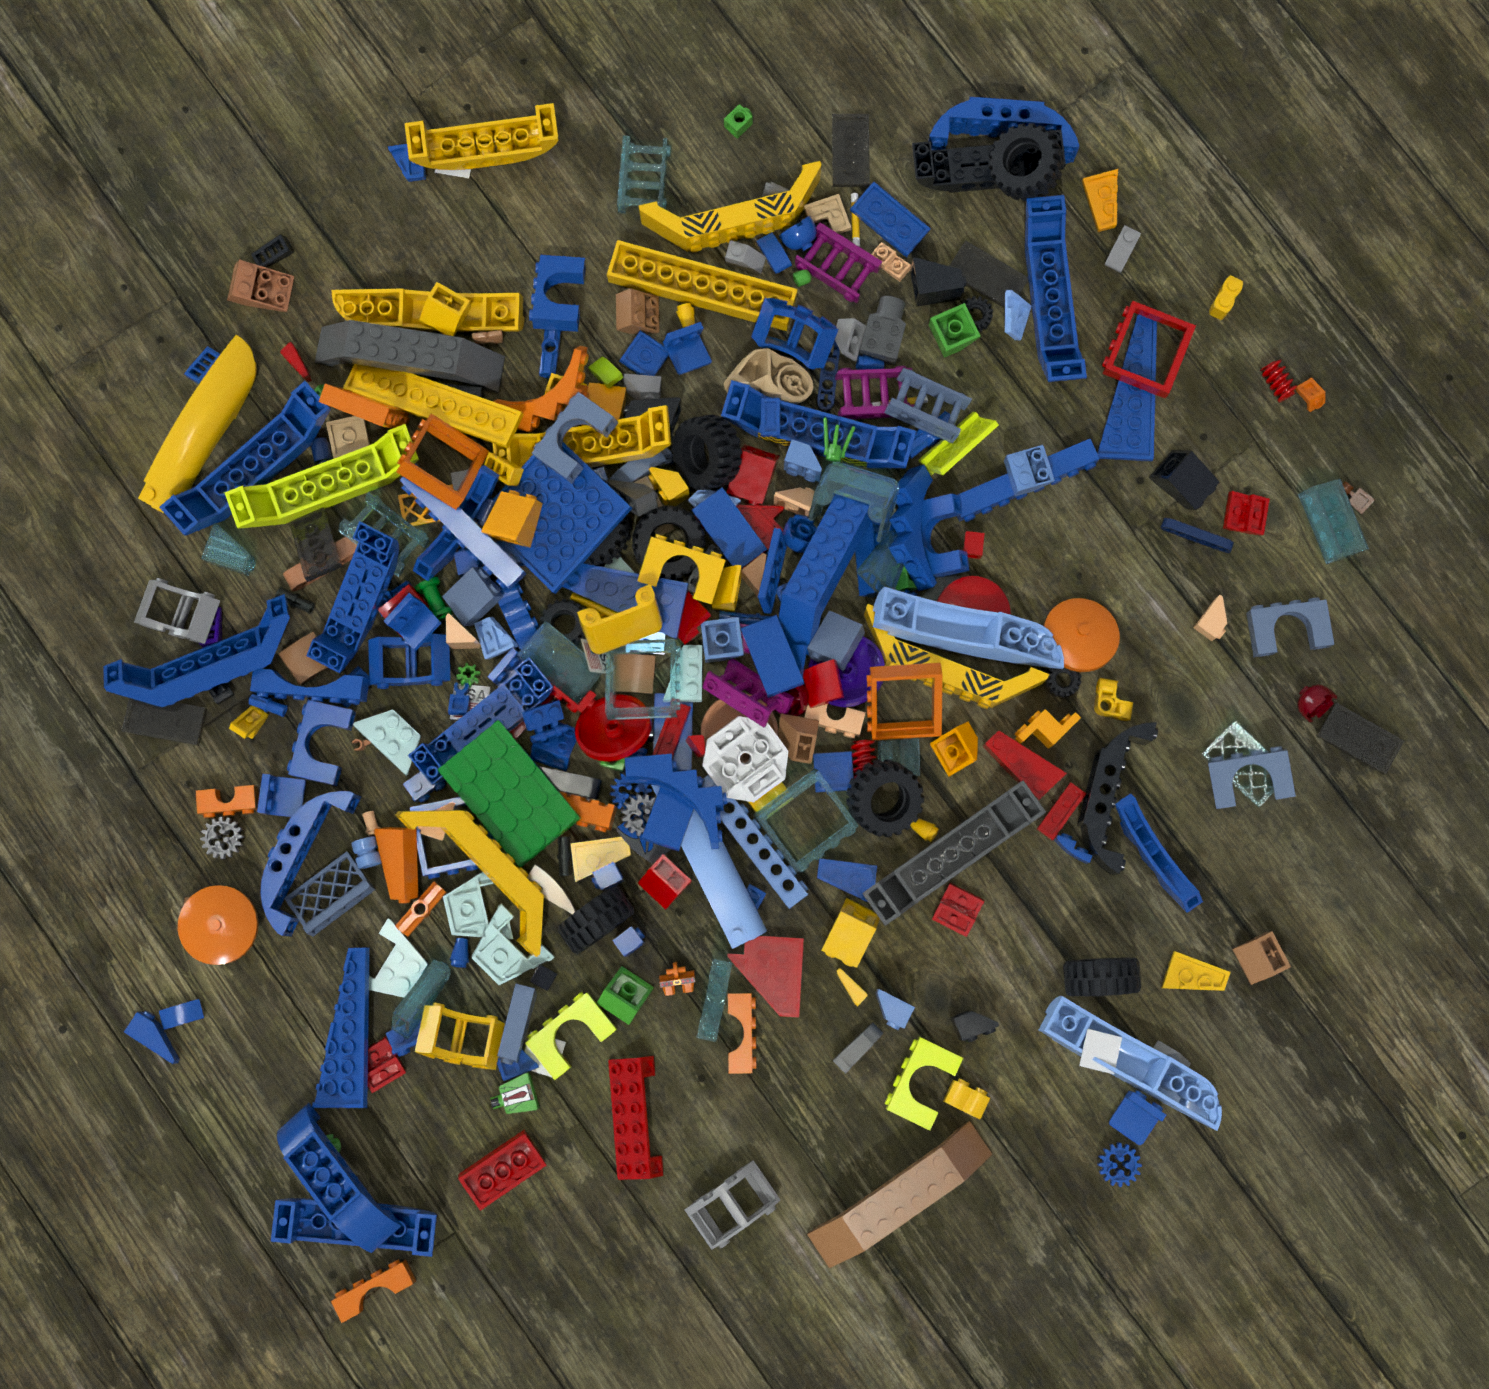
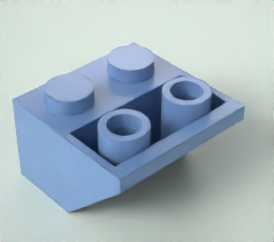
M791 440L784 460V470L789 475H800L807 481L819 482L822 468L810 445Z
M1043 445L1006 455L1004 464L1015 497L1033 492L1055 481Z

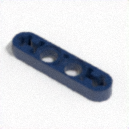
M835 340L833 345L834 349L837 350H834L833 357L828 356L826 363H833L835 369L827 371L825 368H821L817 407L822 412H829L834 406L837 381L835 380V375L838 372L840 349ZM829 380L832 382L833 387L825 389L822 383ZM825 394H828V402L831 403L827 407L820 403L824 401Z
M1164 518L1161 529L1221 552L1231 553L1234 542L1174 519Z

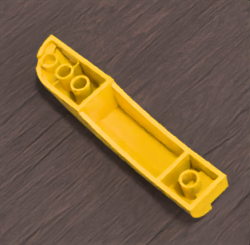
M405 289L331 290L333 304L337 312L346 321L354 320L417 331L438 332L419 321L426 299L430 294L428 291ZM458 293L470 300L471 309L457 332L522 331L525 317L523 316V296L520 293Z
M235 335L188 400L144 479L146 484L138 499L162 513L164 512L159 507L173 494L177 495L191 489L216 444L231 422L236 419L253 386L257 371L253 351L247 342L238 335Z

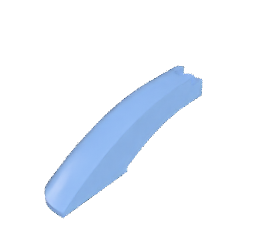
M888 587L882 588L875 600L873 627L888 631V635L947 651L986 659L1047 668H1064L1061 646L1057 645L1052 637L1053 634L1047 628L1036 622L1003 612L983 611L941 603Z
M651 785L657 796L660 787ZM694 809L681 846L733 949L762 935L767 929L724 843L719 842V849L711 850L709 835L705 825Z
M1063 996L1056 997L1045 1011L1047 1015L1039 1031L1079 1056H1082L1087 1029L1122 1037L1116 1068L1097 1057H1094L1092 1060L1114 1072L1112 1075L1218 1131L1222 1107L1219 1105L1216 1089L1205 1077L1172 1057L1115 1028Z

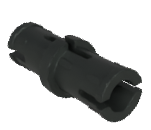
M282 587L277 590L275 597L285 594L290 607H297L308 614L313 612L315 608L314 602L302 598L300 594H294Z
M558 837L557 859H559V876L572 875L570 837Z

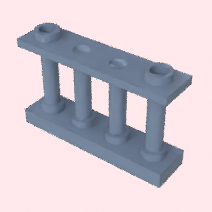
M903 368L897 377V380L902 382L897 399L892 398L884 413L953 444L961 431L960 428L955 426L960 410L965 411L972 398L916 374L912 370ZM909 386L920 390L914 407L904 403ZM926 394L937 398L931 415L921 411ZM943 402L954 406L948 423L938 419Z

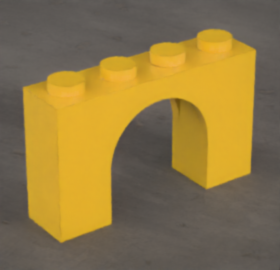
M658 534L655 537H650L637 581L656 587L664 563L673 556L685 555L696 563L699 571L692 598L712 604L725 560L721 559L722 555L712 551L710 555L703 553L704 549L696 546L689 549L684 547L685 543L674 540V543L666 541L667 537Z

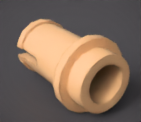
M374 811L362 814L367 829L365 832L369 837L375 836V828H380L377 825Z

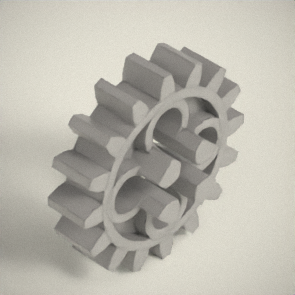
M637 794V799L629 797L631 802H624L627 808L621 809V812L625 814V816L621 817V820L627 821L624 827L629 828L630 833L636 830L637 836H640L641 832L645 830V827H641L643 820L639 817L641 811L638 809V804L640 802L643 803L641 809L646 813L643 815V818L647 822L649 819L647 814L651 812L650 810H652L656 799L653 796L649 799L648 794H644L643 798L640 794ZM632 814L638 815V816H635L633 820H630V815H632Z
M219 817V821L214 818L212 819V825L205 824L208 829L207 831H201L205 834V837L200 838V840L205 841L202 848H208L207 854L213 853L214 858H218L220 855L221 859H225L226 854L229 857H233V851L239 852L237 846H243L240 839H243L244 836L239 834L243 829L240 827L236 828L238 822H232L231 818H227L225 821L224 817ZM218 826L221 827L219 832L223 835H229L231 830L234 832L232 837L223 838V841L229 844L227 850L224 849L225 843L222 841H216L214 846L211 845L213 839L222 838L221 834L216 832Z

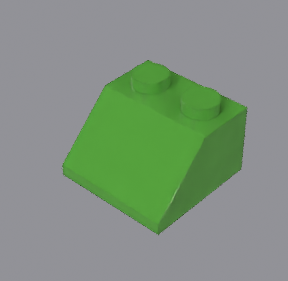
M965 303L930 318L929 327L944 358L963 350L980 338V334Z
M621 966L604 989L597 1004L630 1025L654 987Z

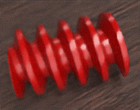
M1281 360L1274 361L1260 370L1264 371L1262 374L1263 378L1268 377L1266 383H1273L1270 386V390H1276L1273 394L1275 397L1280 396L1277 400L1278 403L1296 394L1294 390L1297 388V385L1290 386L1293 379H1286L1289 372L1282 373L1286 367L1278 366L1282 362Z
M874 740L853 741L856 744L852 745L851 749L856 752L852 753V757L857 759L852 764L858 766L853 769L854 773L858 769L861 771L865 769L864 765L867 763L873 765L871 760L875 759L876 756L870 755V753L875 751V748L870 747V745L875 743Z

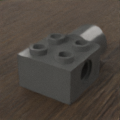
M892 296L880 297L877 312L869 315L860 348V356L864 354L895 366L906 323L902 321L906 305L903 300Z

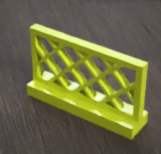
M972 412L956 426L961 431L953 444L942 439L918 461L921 465H925L931 476L934 473L944 475L998 427L999 424L995 420L981 418L977 412Z

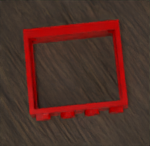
M1132 301L1130 306L1126 305L1122 314L1125 317L1123 323L1119 322L1115 333L1118 336L1116 340L1112 339L1108 349L1111 353L1103 361L1102 367L1105 368L1102 374L1166 399L1171 391L1196 325ZM1134 313L1184 332L1163 385L1113 365Z

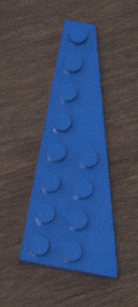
M1139 314L1137 315L1122 369L1156 382L1157 321ZM1118 380L1097 452L1100 459L1154 460L1155 394Z
M583 563L562 587L619 613L637 606L636 592L648 584L638 582L639 574ZM659 578L657 586H652L663 623L659 632L673 639H678L689 584Z
M348 948L343 969L345 971L344 978L338 990L340 995L338 1004H335L334 1008L336 1010L335 1017L330 1025L325 1047L326 1056L324 1064L320 1068L322 1073L320 1082L316 1086L317 1095L315 1102L312 1103V1108H367L369 948Z

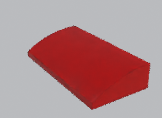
M522 1130L459 1173L458 1180L481 1211L547 1166L529 1135L525 1130Z

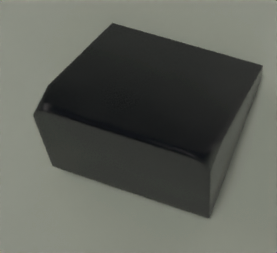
M540 964L530 982L548 991L558 974Z

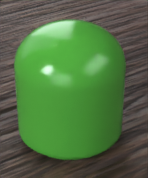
M802 269L793 273V279L797 287L810 283L811 274L808 270Z

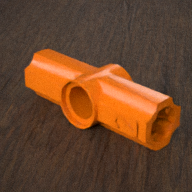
M433 882L421 897L412 904L411 908L395 927L409 937L424 918L430 915L431 910L447 892L436 882ZM424 904L426 910L423 914L419 915L417 913V906Z

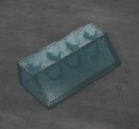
M1341 479L1313 486L1298 494L1326 564L1340 561L1369 549Z
M546 620L517 654L524 661L530 657L548 681L576 704L591 689L602 674L590 672L585 653Z

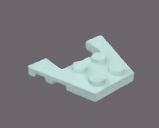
M483 872L443 896L451 935L482 937L489 923L480 887L494 883ZM508 922L500 931L511 940L513 935L510 922Z
M502 903L498 906L472 955V959L498 985L554 958V955L543 944H541V952L538 957L532 955L526 957L500 931L514 917Z
M388 918L379 934L396 945L376 978L374 979L369 976V990L409 998L429 964L408 941L405 935L395 927V923Z

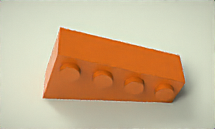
M560 792L581 817L576 822V825L587 828L589 824L595 826V830L605 833L606 830L612 829L617 811L615 805L609 803L605 805V803L600 801H589L580 796H570L567 793Z

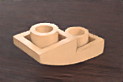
M882 242L871 254L881 260V268L899 282L911 269L909 263L897 256L896 251Z

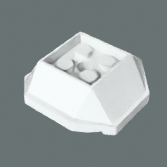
M738 716L707 739L702 766L715 784L722 786V793L726 792L727 798L755 802L785 780L788 750L768 722L766 727L763 728L748 717ZM743 753L750 755V759L746 763L740 761V756Z

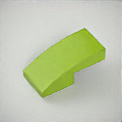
M603 356L588 367L590 372L599 381L601 380L608 389L623 378L622 373Z

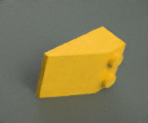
M741 565L723 568L712 602L713 610L735 612L742 578Z

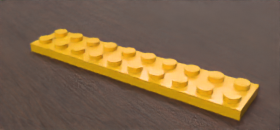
M354 364L343 387L370 400L427 419L432 413L460 432L509 448L524 415L516 409L412 373Z

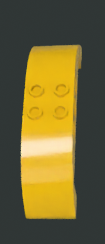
M554 103L536 105V116L431 130L426 129L424 121L405 123L409 160L420 166L432 169L467 170L512 164L535 158L553 148L559 141Z

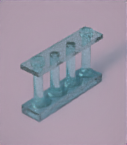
M623 135L617 200L618 213L626 214V207L630 205L639 206L656 201L658 206L666 210L667 198H664L667 157L671 156V145H668L667 138H663V147L634 145V143H631L630 136ZM630 154H662V163H633L630 160ZM632 170L661 172L660 182L631 180L629 172H632ZM631 188L658 189L659 200L630 198V196H627V190H631Z
M368 492L365 498L366 507L353 521H348L344 518L339 524L338 531L357 545L358 541L353 539L359 521L362 522L373 509L376 510L382 517L373 528L380 531L390 521L398 527L390 537L397 540L403 533H406L412 538V541L398 555V564L394 574L400 577L405 568L403 561L418 544L425 548L429 538L424 531L416 529L386 506L377 495H372Z

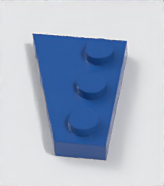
M819 859L817 879L868 902L862 893L875 884L877 866Z

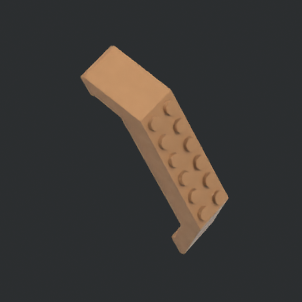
M968 1121L955 1130L939 1146L843 1213L814 1228L807 1235L828 1267L831 1268L866 1251L962 1184L992 1153L972 1123Z

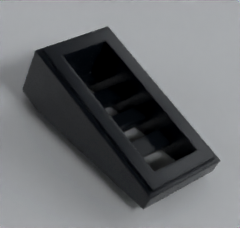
M280 234L252 253L251 256L257 265L267 268L290 256L295 251L287 237ZM267 251L270 252L272 256L271 258H269ZM260 255H263V257L265 258L266 261L264 263Z

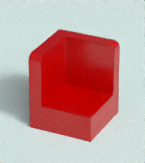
M965 532L962 551L967 552L968 558L981 559L985 533Z

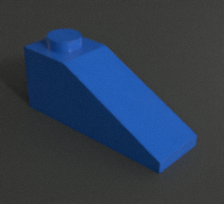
M146 1010L145 1012H137L124 1033L170 1063H178L180 1058L162 1026L154 1019L155 1015Z

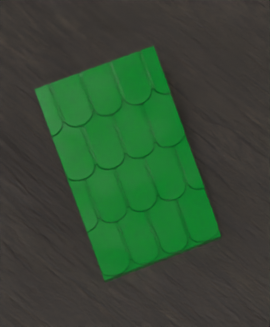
M499 720L437 769L519 867L524 866L581 819L578 813Z

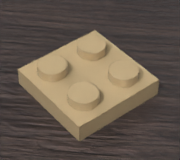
M352 416L326 422L333 458L370 445L364 419Z

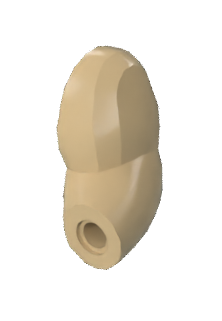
M769 348L751 351L724 381L727 393L731 380L750 385V387L768 397L780 398L782 401L793 404L804 402L813 390V381L809 373L801 365L790 358L780 356Z

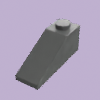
M609 479L605 481L632 507L631 512L637 516H641L658 507L655 490L645 484Z

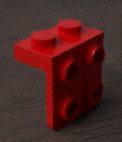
M552 685L553 690L550 694L559 701L563 699L567 703L565 706L573 713H582L585 708L590 709L596 702L594 699L596 694L591 690H587L580 700L575 703L555 685Z

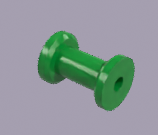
M433 577L429 581L424 580L414 588L416 592L424 594L431 612L441 621L446 619L448 613L452 615L454 612L450 607L445 606L437 588L441 582L439 577Z

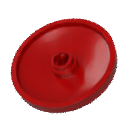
M979 576L962 577L951 582L942 590L937 599V602L997 613L1003 612L1011 615L1008 599L1002 589L991 580Z
M611 695L597 700L590 709H585L582 712L575 726V737L580 749L588 757L598 761H616L632 755L644 745L651 732L652 720L647 707L639 699L629 695Z

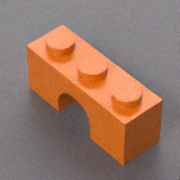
M255 785L234 787V798L228 803H224L221 800L220 790H197V814L203 815L204 818L216 817L215 814L223 813V816H234L235 812L242 811V814H253L254 810L258 809L259 788Z

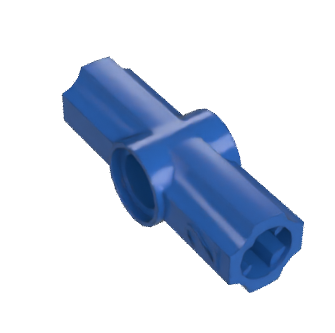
M545 329L544 340L541 345L542 355L539 376L549 379L551 373L556 374L558 357L560 355L561 330ZM549 347L555 348L552 352L546 351Z
M945 411L938 416V419L948 423L950 413ZM919 429L914 437L909 457L911 459L914 458L926 447L929 448L934 445L940 438Z

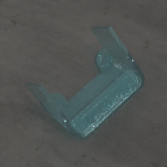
M832 462L826 467L814 492L808 520L812 521L820 515L823 505L829 504L833 500L834 494L870 504L868 515L871 520L880 523L876 541L881 542L889 533L891 525L889 519L894 513L899 493V484L893 478L844 463Z

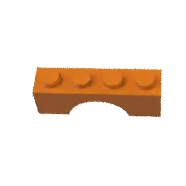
M728 993V1014L736 1017L744 1029L742 1043L737 1049L728 1053L729 1074L752 1073V1069H756V1057H752V1049H756V1037H752V1029H756V1017H752V1009H756L755 997H752V993Z
M398 1259L388 1265L389 1269L384 1272L379 1269L370 1274L371 1279L367 1281L361 1279L352 1284L354 1288L347 1291L345 1288L335 1294L336 1298L331 1303L341 1323L363 1311V1300L369 1289L386 1287L396 1294L414 1284L416 1279L407 1261L400 1262Z

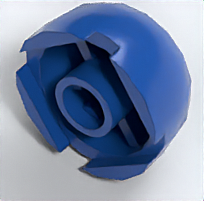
M808 216L780 234L779 237L789 249L798 250L802 248L805 251L812 246L811 242L816 238V225L811 216Z
M799 514L793 518L790 517L783 529L785 544L795 552L804 553L817 530L813 525L814 521L807 516Z

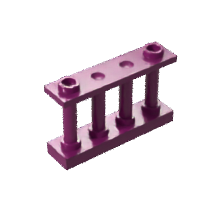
M819 223L816 227L817 240L804 259L798 255L796 256L795 265L798 270H808L812 276L841 293L847 301L858 303L860 294L857 293L858 289L870 272L878 274L882 267V261L824 224ZM827 242L832 245L833 249L820 268H817L810 262L822 244ZM843 252L848 255V259L837 276L833 278L825 272L838 253ZM854 262H859L863 265L864 269L851 288L841 282Z
M897 366L894 369H840L835 375V380H843L845 405L840 408L838 416L847 419L895 418L884 413L889 403L887 378H897L903 368L912 370V368ZM879 378L882 402L880 406H873L871 404L869 379ZM850 379H861L863 405L860 407H854L852 404ZM898 381L899 391L902 386L900 381ZM906 394V397H905V399H904V403L907 404V405H909V406L914 407L915 404H910V403L907 401V394Z
M733 658L728 661L725 672L720 677L709 671L702 687L763 728L766 727L772 711L777 710L781 714H787L794 699L793 696L786 692L768 698L759 675ZM730 680L733 683H735L736 686L734 687L726 681ZM745 690L752 694V696H748L742 691ZM761 699L763 702L767 704V706H764L757 701Z

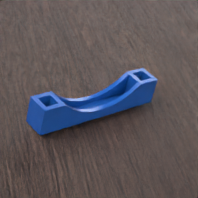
M257 669L252 672L250 691L257 693V697L268 698V695H275V698L286 699L287 696H292L294 700L304 701L305 698H311V701L316 702L330 699L329 702L341 703V700L348 701V704L359 705L360 702H367L369 679L363 676L344 675L327 685L301 687L291 684L274 670Z

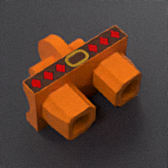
M673 962V968L666 969V975H659L660 988L663 987L665 996L675 994L676 985H682L683 993L693 992L695 983L694 970L686 971L685 967H678L677 962Z

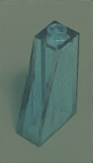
M895 530L887 532L856 572L877 594L884 587L895 590L904 567L902 562L897 564L889 550V546L898 536Z
M435 959L394 1010L392 1030L409 1039L422 1020L424 1006L432 1005L450 978L451 969L447 964L438 962Z

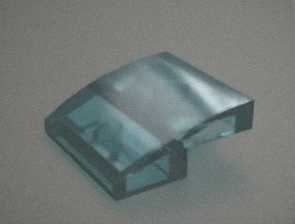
M919 738L878 740V760L880 759L882 762L884 759L896 761L912 771L914 775L920 776Z

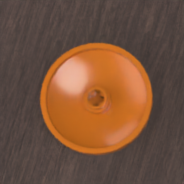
M1074 598L1059 603L1050 611L1043 625L1053 634L1052 637L1057 645L1061 646L1064 668L1072 671L1090 672L1102 668L1112 659L1119 645L1120 634L1116 620L1105 607L1089 599Z
M210 886L199 890L186 901L178 918V935L184 949L196 960L212 965L228 964L245 955L255 942L259 927L257 911L251 900L241 891L228 886Z

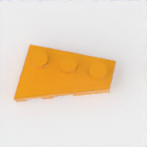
M1118 169L1082 179L1097 232L1115 228L1117 225Z

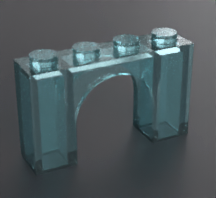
M712 960L705 1003L696 1038L713 1042L717 1041L733 965L731 962Z

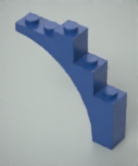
M924 464L909 469L890 491L899 508L889 519L898 534L897 538L889 546V550L897 564L901 562L904 564L918 591L932 588L937 583L925 555L921 532L923 500L928 487L933 481Z
M485 465L479 469L468 494L460 505V508L475 523L478 521L475 518L482 503L486 499L493 500L491 496L500 476ZM443 529L432 544L417 558L413 571L429 581L453 560L454 553H456L459 546L455 541L457 537L453 533L449 535Z
M672 754L625 758L627 783L656 785L672 791L683 798L695 809L703 821L709 835L711 850L719 849V842L723 841L722 830L717 829V824L721 823L720 811H724L723 804H727L726 792L722 793V786L702 788L701 776H697V771H677L676 760H672Z
M1132 794L1122 798L1115 806L1122 821L1120 825L1124 835L1138 848L1142 860L1154 871L1163 889L1188 913L1203 902L1199 891L1182 873L1161 845L1146 821L1136 798Z

